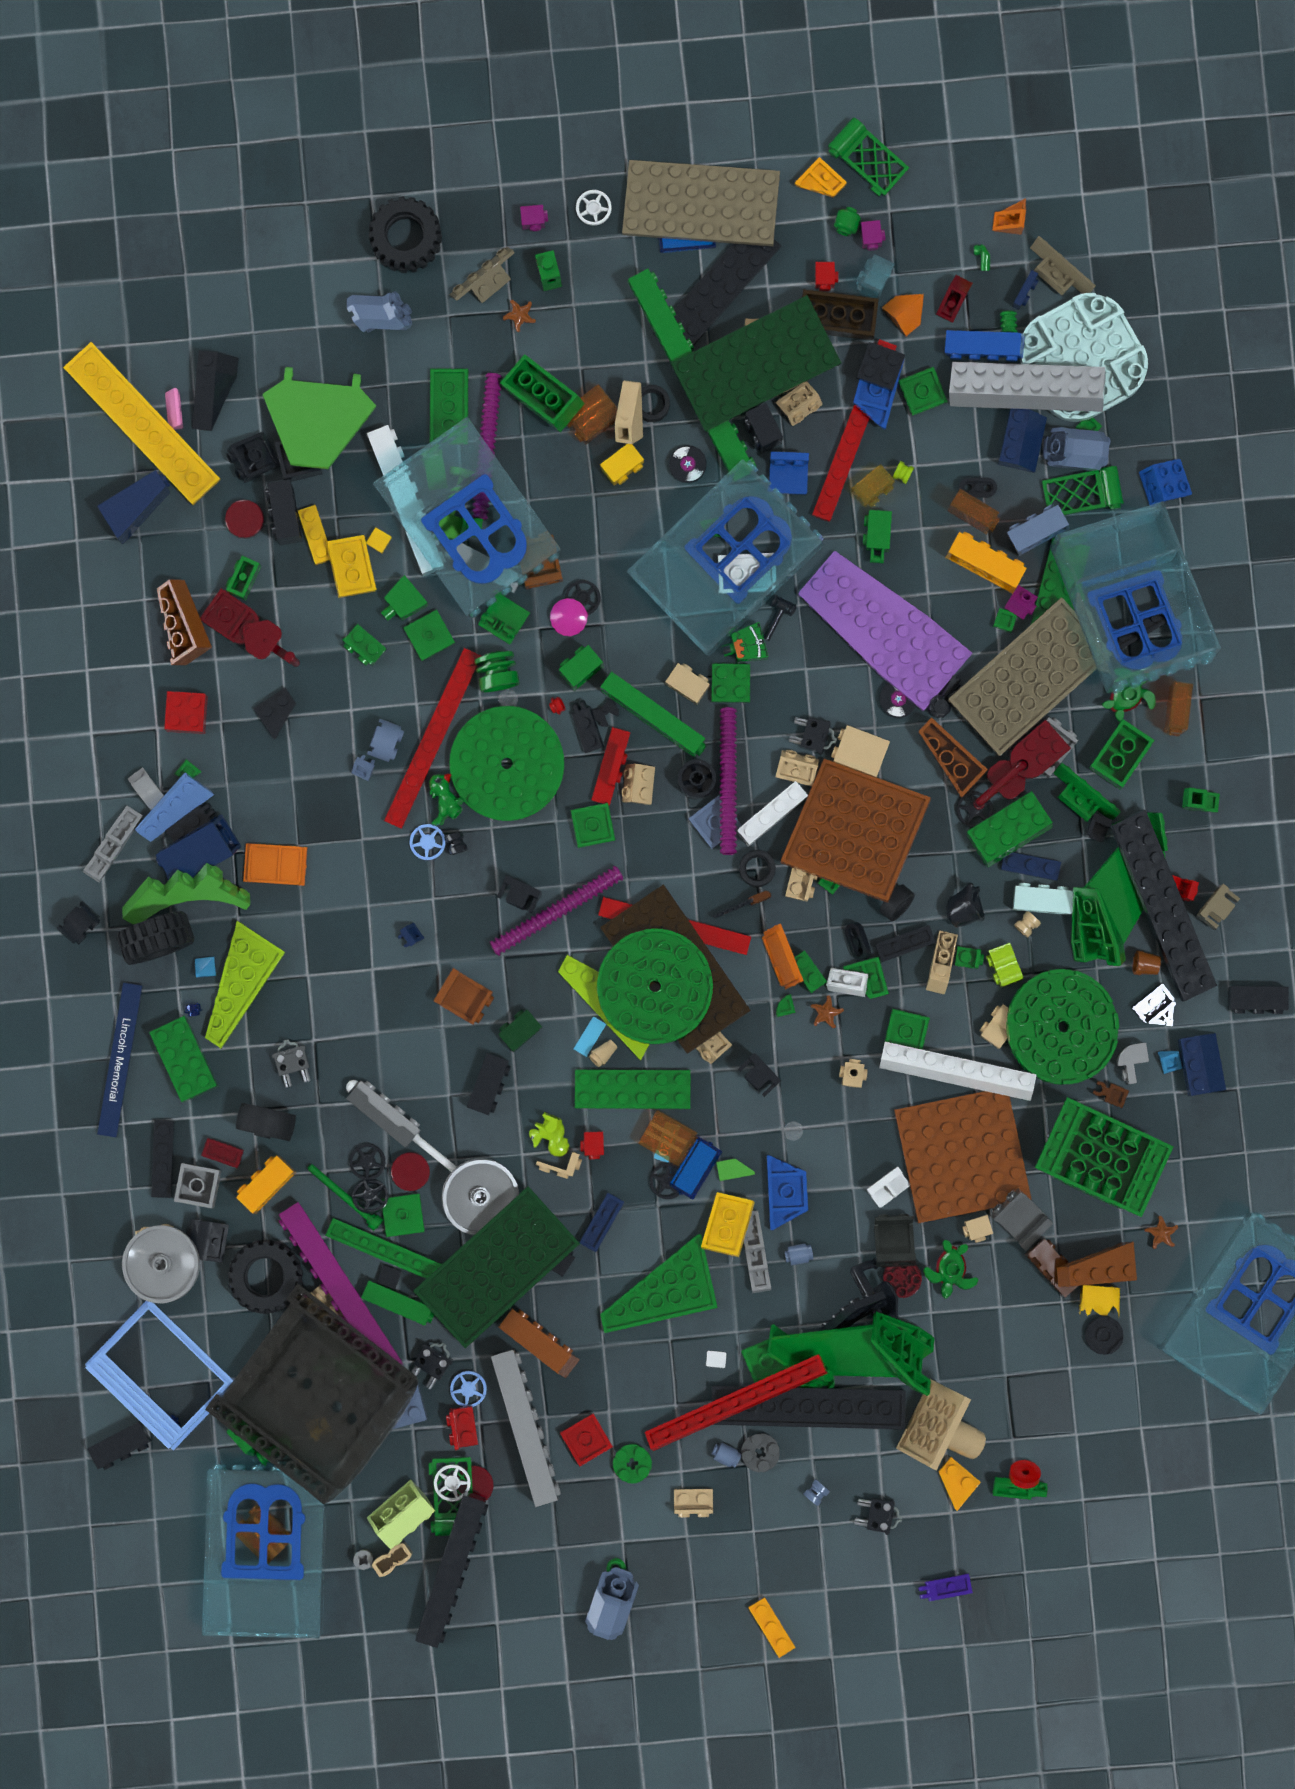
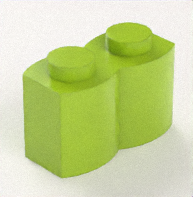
M1010 943L988 951L986 960L989 967L993 966L995 973L992 975L996 985L1000 984L1002 988L1024 979Z

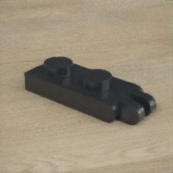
M581 700L580 705L582 709H580L577 702L573 703L575 711L572 712V716L584 752L590 753L603 748L604 744L591 706H587L585 700Z
M210 803L204 807L199 805L166 830L173 842L212 820L211 816L216 811L213 809L209 813L206 812L212 807Z

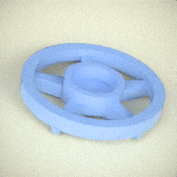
M431 824L421 825L411 834L410 848L418 858L433 860L444 851L446 845L445 836L436 826ZM429 827L435 829V831L431 835H425L421 829ZM419 831L422 836L420 842L413 844L414 835ZM437 832L442 836V846L435 843L434 837ZM421 846L425 849V857L419 855L414 850V847ZM433 847L441 848L436 855L428 857L429 850Z
M464 1371L455 1376L450 1386V1392L453 1400L458 1405L463 1407L473 1405L474 1407L485 1398L487 1386L480 1374L474 1371ZM472 1374L478 1378L471 1382L466 1381L462 1375ZM460 1377L463 1383L461 1389L453 1391L454 1383ZM479 1379L483 1384V1394L476 1391L475 1384ZM454 1393H462L465 1396V1404L460 1402ZM473 1395L481 1397L476 1403L468 1404L469 1397Z

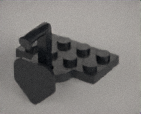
M876 1258L857 1264L850 1269V1274L863 1299L860 1300L857 1297L851 1300L849 1305L841 1308L840 1312L822 1324L823 1327L818 1331L848 1328L861 1318L870 1314L874 1316L875 1312L898 1319V1296L892 1285L888 1281H883L872 1289L863 1272L871 1268L875 1270L878 1268L876 1267Z

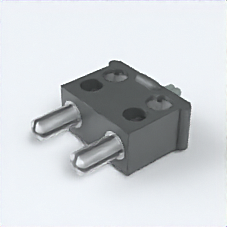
M289 1039L284 1040L283 1045L278 1047V1052L274 1053L272 1058L275 1059L279 1076H283L285 1087L288 1088V1084L289 1087L292 1086L289 1073L300 1070L304 1082H307V1080L309 1082L310 1076L307 1068H310L305 1051L306 1046H299L296 1042H290ZM286 1042L289 1045L296 1046L295 1048L281 1051V1048L286 1046ZM300 1059H303L305 1061L304 1065H301L299 1063ZM282 1064L286 1065V1070L281 1069Z

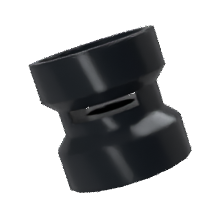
M462 831L444 837L446 843L449 844L448 850L450 855L468 850L467 845L463 841L464 835Z

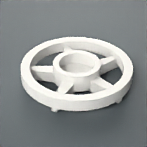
M599 190L586 191L577 200V215L587 225H600L611 214L610 199ZM589 194H599L596 200L589 201L584 198ZM601 196L607 200L609 208L601 207L599 202ZM581 200H583L587 204L586 210L580 214L579 205ZM601 211L608 212L602 220L598 221L597 215ZM592 215L595 222L587 221L582 216Z
M451 1464L442 1467L434 1479L436 1493L447 1501L462 1499L463 1494L458 1496L457 1489L460 1485L467 1484L465 1491H469L471 1483L469 1474L458 1465ZM448 1468H456L453 1475L446 1476L441 1472ZM458 1469L466 1475L467 1481H461L457 1477ZM439 1475L445 1480V1485L440 1490L437 1487ZM446 1489L453 1491L455 1498L446 1497L441 1492Z

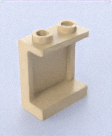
M847 725L845 730L841 729L838 737V740H841L839 748L835 746L831 755L834 758L833 762L877 777L890 741Z

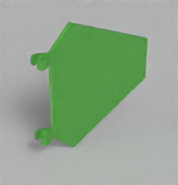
M286 367L284 380L263 393V398L290 465L329 469L376 408L373 401L360 388V374H353L352 386L293 381V368Z

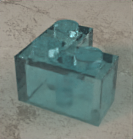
M874 254L872 259L868 258L864 266L865 272L861 270L856 280L857 292L866 297L879 299L895 264Z

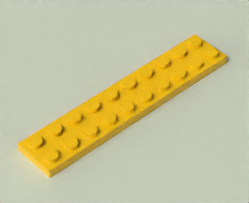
M92 342L63 367L192 505L221 480Z

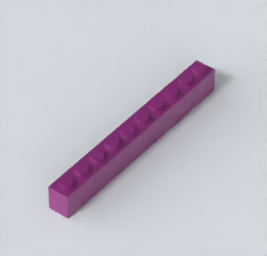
M297 1202L280 1213V1225L284 1231L288 1229L291 1233L289 1237L294 1246L298 1245L302 1250L299 1253L305 1263L309 1261L312 1268L310 1271L315 1279L319 1277L323 1284L320 1286L326 1295L330 1293L333 1298L330 1301L336 1311L340 1309L344 1315L341 1317L346 1327L351 1326L353 1329L352 1336L357 1344L361 1342L364 1346L362 1351L368 1360L372 1358L375 1363L372 1367L377 1375L380 1376L382 1374L386 1378L404 1366L300 1203Z

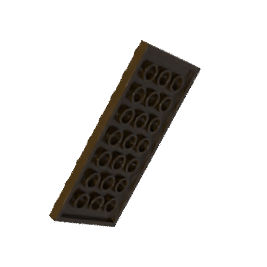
M664 884L600 927L612 946L631 933L645 929H665L683 935L701 950L711 970L713 994L709 1009L700 1024L688 1035L677 1040L686 1054H689L751 1011ZM653 981L650 983L649 988L651 991L657 992L660 990L661 985L659 982Z

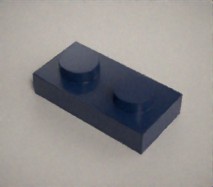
M1031 270L1012 307L1019 310L1021 305L1026 306L1030 298L1027 294L1030 289L1034 290L1039 282L1036 279L1038 276L1037 272Z

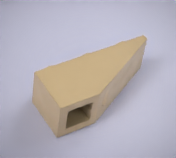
M624 380L615 420V441L633 444L643 438L641 383Z
M939 931L926 990L945 994L949 983L958 935Z

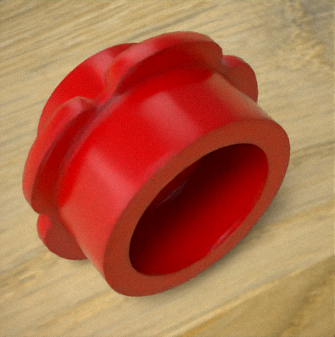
M559 696L555 699L551 698L549 706L552 712H557V714L561 715L566 710L562 699Z

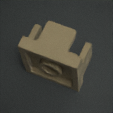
M1225 884L1220 885L1195 916L1213 930L1217 929L1219 925L1212 921L1208 915L1219 923L1221 920H1225L1235 907V904L1224 895L1234 903L1240 900Z

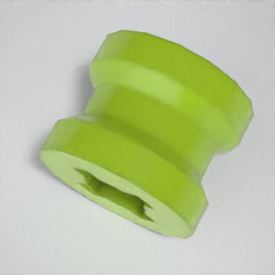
M900 461L892 478L900 479L902 483L907 484L914 467L906 466L904 462Z

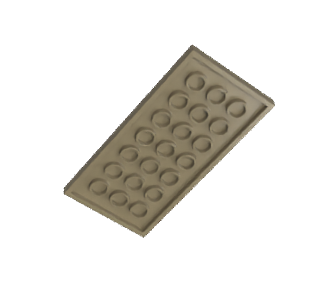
M629 160L622 235L773 246L780 171Z
M1061 597L953 694L948 701L993 751L1000 756L1113 654L1107 651L1106 645Z

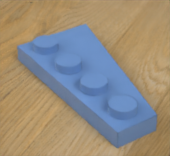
M185 772L135 830L151 842L214 794Z

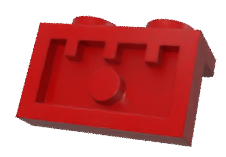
M473 1405L449 1409V1415H446L447 1426H451L452 1434H449L450 1445H454L455 1450H459L461 1447L478 1445Z

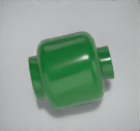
M852 207L840 209L834 222V227L837 229L836 232L850 237V235L857 232L861 217L857 214V210Z

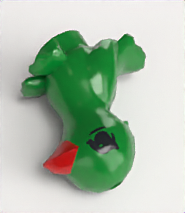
M435 774L429 781L430 795H433L432 798L439 797V814L431 822L432 826L443 825L446 818L449 817L454 820L463 811L460 805L464 802V798L460 797L457 799L449 789L451 774Z

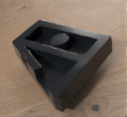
M283 688L253 709L275 740L296 703L287 689Z

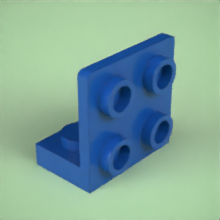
M771 452L769 493L806 495L809 453Z
M1180 459L1154 464L1139 472L1150 508L1169 500L1192 495Z

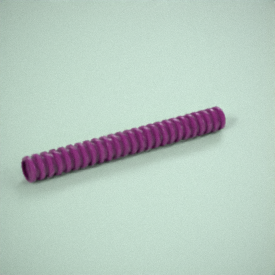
M488 373L485 376L487 378L485 384L487 385L484 386L486 391L483 401H485L483 403L484 409H482L484 415L481 416L483 419L481 421L482 427H480L482 431L480 433L481 438L479 439L481 444L478 445L480 450H478L479 456H477L479 462H477L478 468H476V471L478 473L475 475L477 479L484 474L492 479L491 473H493V469L491 467L494 466L492 463L494 461L493 455H495L493 451L495 449L494 444L496 443L494 438L497 436L495 434L497 428L495 427L498 426L496 420H498L497 415L499 414L497 409L499 408L498 403L500 399L498 397L501 396L499 391H501L500 380L502 379V376L497 373ZM480 492L473 497L475 503H473L474 509H472V512L474 514L471 516L473 519L480 518L485 521L488 520L487 514H489V510L487 508L490 506L488 504L490 500L484 492Z
M732 707L720 709V713H722L720 715V719H722L720 721V725H722L720 727L722 731L720 732L722 737L720 738L722 743L720 744V748H722L720 750V754H722L720 756L722 760L720 761L722 766L720 767L722 772L720 773V777H722L720 779V783H722L720 785V789H722L720 791L722 795L720 797L722 801L720 802L722 807L720 808L722 813L720 814V818H722L720 820V824H722L720 826V830H722L720 832L722 836L720 838L722 842L720 844L722 848L720 853L723 855L737 853L735 849L737 847L735 843L737 841L735 837L737 835L735 831L737 829V826H735L737 820H735L737 818V814H735L737 812L735 808L737 806L735 802L737 800L735 796L737 794L735 790L737 788V785H735L737 779H735L737 777L735 773L737 771L735 767L737 765L735 761L737 759L735 755L737 753V750H735L737 744H735L737 742L735 738L737 736L735 732L737 730L735 726L737 724V721H735L737 710Z
M614 865L613 869H608L607 873L603 872L602 876L598 875L597 879L593 878L592 882L588 881L587 885L583 884L582 888L578 887L576 892L573 890L571 895L567 894L566 898L562 897V900H557L556 904L552 903L551 907L547 906L546 910L542 909L540 914L536 913L535 917L531 916L530 920L526 919V922H521L520 926L516 925L515 929L511 928L510 932L506 931L504 936L500 935V938H495L494 942L490 941V945L496 955L500 956L501 952L505 953L506 949L510 950L511 946L515 947L516 943L520 944L521 940L525 941L527 936L531 937L532 933L536 934L537 930L541 931L542 927L546 928L547 924L551 925L552 921L556 922L557 918L561 919L563 914L567 915L568 911L572 912L573 908L577 909L578 905L582 906L583 902L587 903L588 899L592 900L593 896L597 897L599 892L603 893L604 889L608 890L609 886L613 887L614 883L618 884L619 880L623 881L624 877L617 866Z

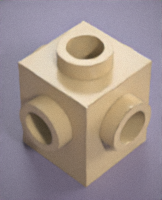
M849 1059V1062H845L844 1066H840L839 1077L843 1078L842 1086L862 1088V1081H866L868 1069H864L865 1064H860L861 1060ZM855 1070L856 1076H851L850 1071Z

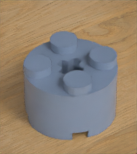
M379 719L378 722L382 724L381 727L377 726L369 746L373 749L372 752L368 751L367 755L389 762L390 759L394 760L398 749L395 748L396 742H401L404 731L401 730L402 726Z

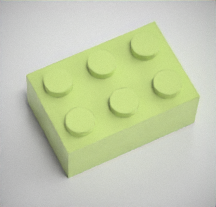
M410 1479L372 1512L367 1519L377 1536L392 1549L394 1546L399 1545L402 1539L409 1533L414 1532L417 1526L424 1520L429 1519L435 1510L426 1495Z

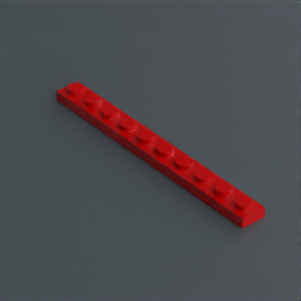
M879 339L877 344L894 351L897 345ZM855 405L812 516L827 522L831 521L869 421V417Z
M464 648L385 817V822L400 829L403 828L477 669L474 660L482 657L481 655Z
M819 1354L646 1431L645 1435L650 1449L655 1451L827 1374L822 1357Z

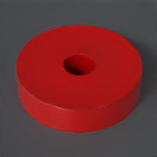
M1019 1460L1011 1465L1009 1478L1017 1487L1029 1489L1039 1483L1041 1470L1034 1462Z

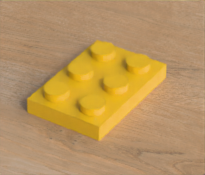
M360 535L327 541L326 545L338 598L375 592L376 585L365 536Z
M717 1192L701 1248L739 1257L755 1202Z

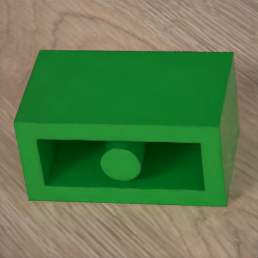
M805 950L795 957L803 978L802 983L810 994L827 983Z

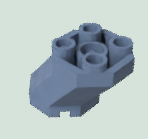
M396 291L387 293L384 296L352 295L347 298V309L349 312H353L354 316L351 318L362 332L367 331L370 333L375 329L407 330L412 325L410 316L412 310L408 304L403 303Z
M1058 427L1052 428L1050 432L1053 434L1050 437L1047 436L1044 440L1043 457L1049 461L1047 462L1048 466L1097 471L1108 464L1111 440L1105 436L1104 432Z
M617 1567L612 1568L607 1573L606 1571L602 1572L585 1621L588 1625L587 1629L593 1635L607 1640H613L617 1636L622 1635L639 1587L637 1581L636 1583L634 1582L631 1572Z

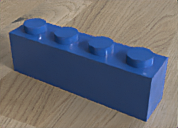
M946 330L945 354L954 360H960L961 357H969V360H980V357H986L989 361H999V358H1006V361L1016 362L1018 359H1023L1025 336L1022 333Z

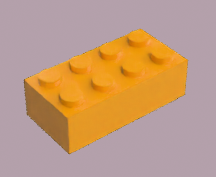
M959 532L946 558L1013 594L1027 569L1024 567V563L1017 559L1013 561L1007 558L1008 555L1001 550L996 552L990 549L991 546L984 541L977 542L967 532H963V534Z

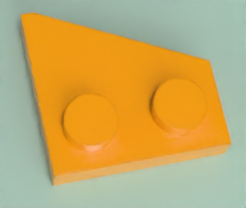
M819 157L794 185L834 198L847 185V182Z
M952 1457L938 1471L954 1509L958 1511L981 1482Z

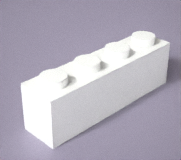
M795 781L737 830L738 835L748 846L752 845L802 803L808 795Z

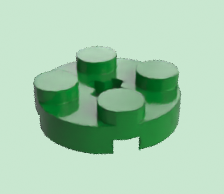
M826 1370L827 1374L800 1385V1388H822V1386H827L828 1389L835 1386L833 1371Z
M637 1444L623 1446L616 1453L613 1460V1468L616 1475L627 1483L643 1481L649 1475L652 1467L650 1454ZM631 1458H634V1461H638L635 1469L627 1466Z

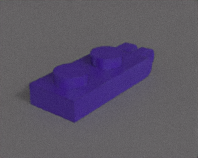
M969 1573L926 1581L925 1586L918 1587L919 1591H927L925 1594H920V1599L928 1598V1601L973 1593Z

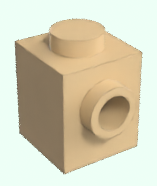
M988 1215L965 1221V1226L962 1227L965 1238L969 1237V1240H974L975 1243L986 1240L985 1236L993 1234Z

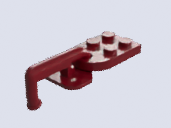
M222 588L200 617L203 623L231 642L240 645L245 644L246 651L257 659H266L273 652L294 667L300 665V661L293 652H287L277 645L282 638V631L277 625L269 620L260 621L259 616L254 610Z
M1045 720L1014 747L1010 755V761L1000 760L989 769L987 778L992 786L975 799L974 807L978 810L982 809L985 803L998 792L1006 799L1015 798L1025 789L1026 779L1039 777L1065 755L1071 747Z

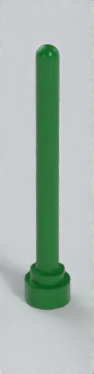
M314 1165L308 1166L310 1173L367 1220L366 1223L371 1230L375 1231L381 1225L384 1219L379 1215L376 1216L375 1214L372 1215L359 1211L355 1207L351 1196Z

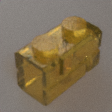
M880 464L852 487L851 492L864 508L869 505L873 507L880 501L879 496L883 493L887 495L894 489L895 480Z

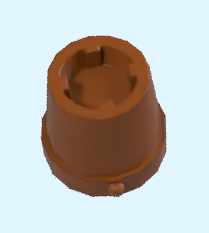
M1136 950L1133 958V974L1158 975L1161 964L1160 956Z

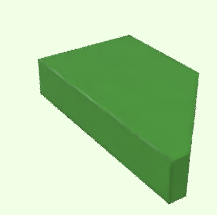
M737 1159L716 1162L720 1181L755 1175L753 1170Z

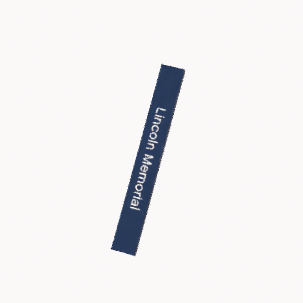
M123 983L97 1135L116 1138L118 1135L143 989L142 985Z

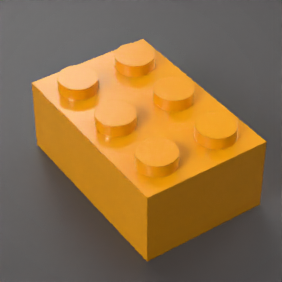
M271 1156L264 1163L266 1167L262 1171L257 1170L251 1176L252 1181L249 1184H244L237 1191L239 1195L236 1198L252 1214H257L296 1174V1171L281 1156Z

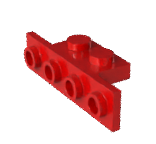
M612 727L591 801L601 804L608 803L610 806L616 783H620L623 772H620L622 764L625 765L628 754L625 753L631 732Z

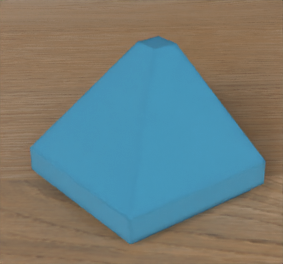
M214 957L195 959L196 978L216 976Z
M1178 1051L1157 1052L1164 1074L1182 1069Z

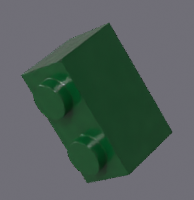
M520 1010L514 1016L515 1020L511 1024L507 1022L499 1029L501 1032L498 1035L513 1053L543 1028L528 1010L525 1012Z

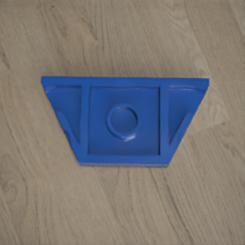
M902 366L893 391L859 380L853 404L884 430L887 426Z
M767 1156L770 1230H774L808 1211L806 1171L772 1156Z

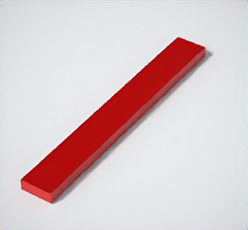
M603 897L598 916L613 919L631 907L632 904ZM689 920L705 945L747 956L751 936Z

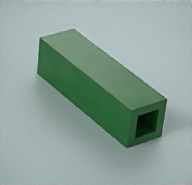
M371 1280L368 1281L361 1299L424 1326L427 1325V1322L431 1324L434 1318V1314L424 1303Z

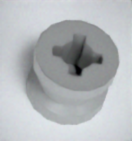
M367 1549L359 1550L353 1559L354 1565L360 1570L368 1569L374 1561L373 1554Z

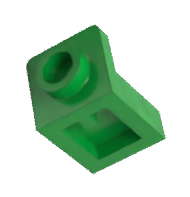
M957 947L954 966L978 969L979 965H983L984 954H981V949Z

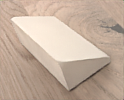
M831 968L826 986L829 991L865 997L868 974Z

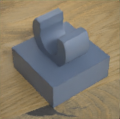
M365 755L361 756V758L357 757L351 773L369 781L373 773L375 760L372 759L371 763L365 761Z

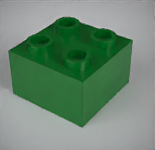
M589 645L586 647L581 646L574 652L575 656L571 660L567 658L560 664L559 673L574 692L604 668L603 661Z

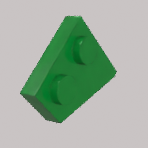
M879 957L843 966V969L847 971L868 974L866 995L870 999L889 994Z

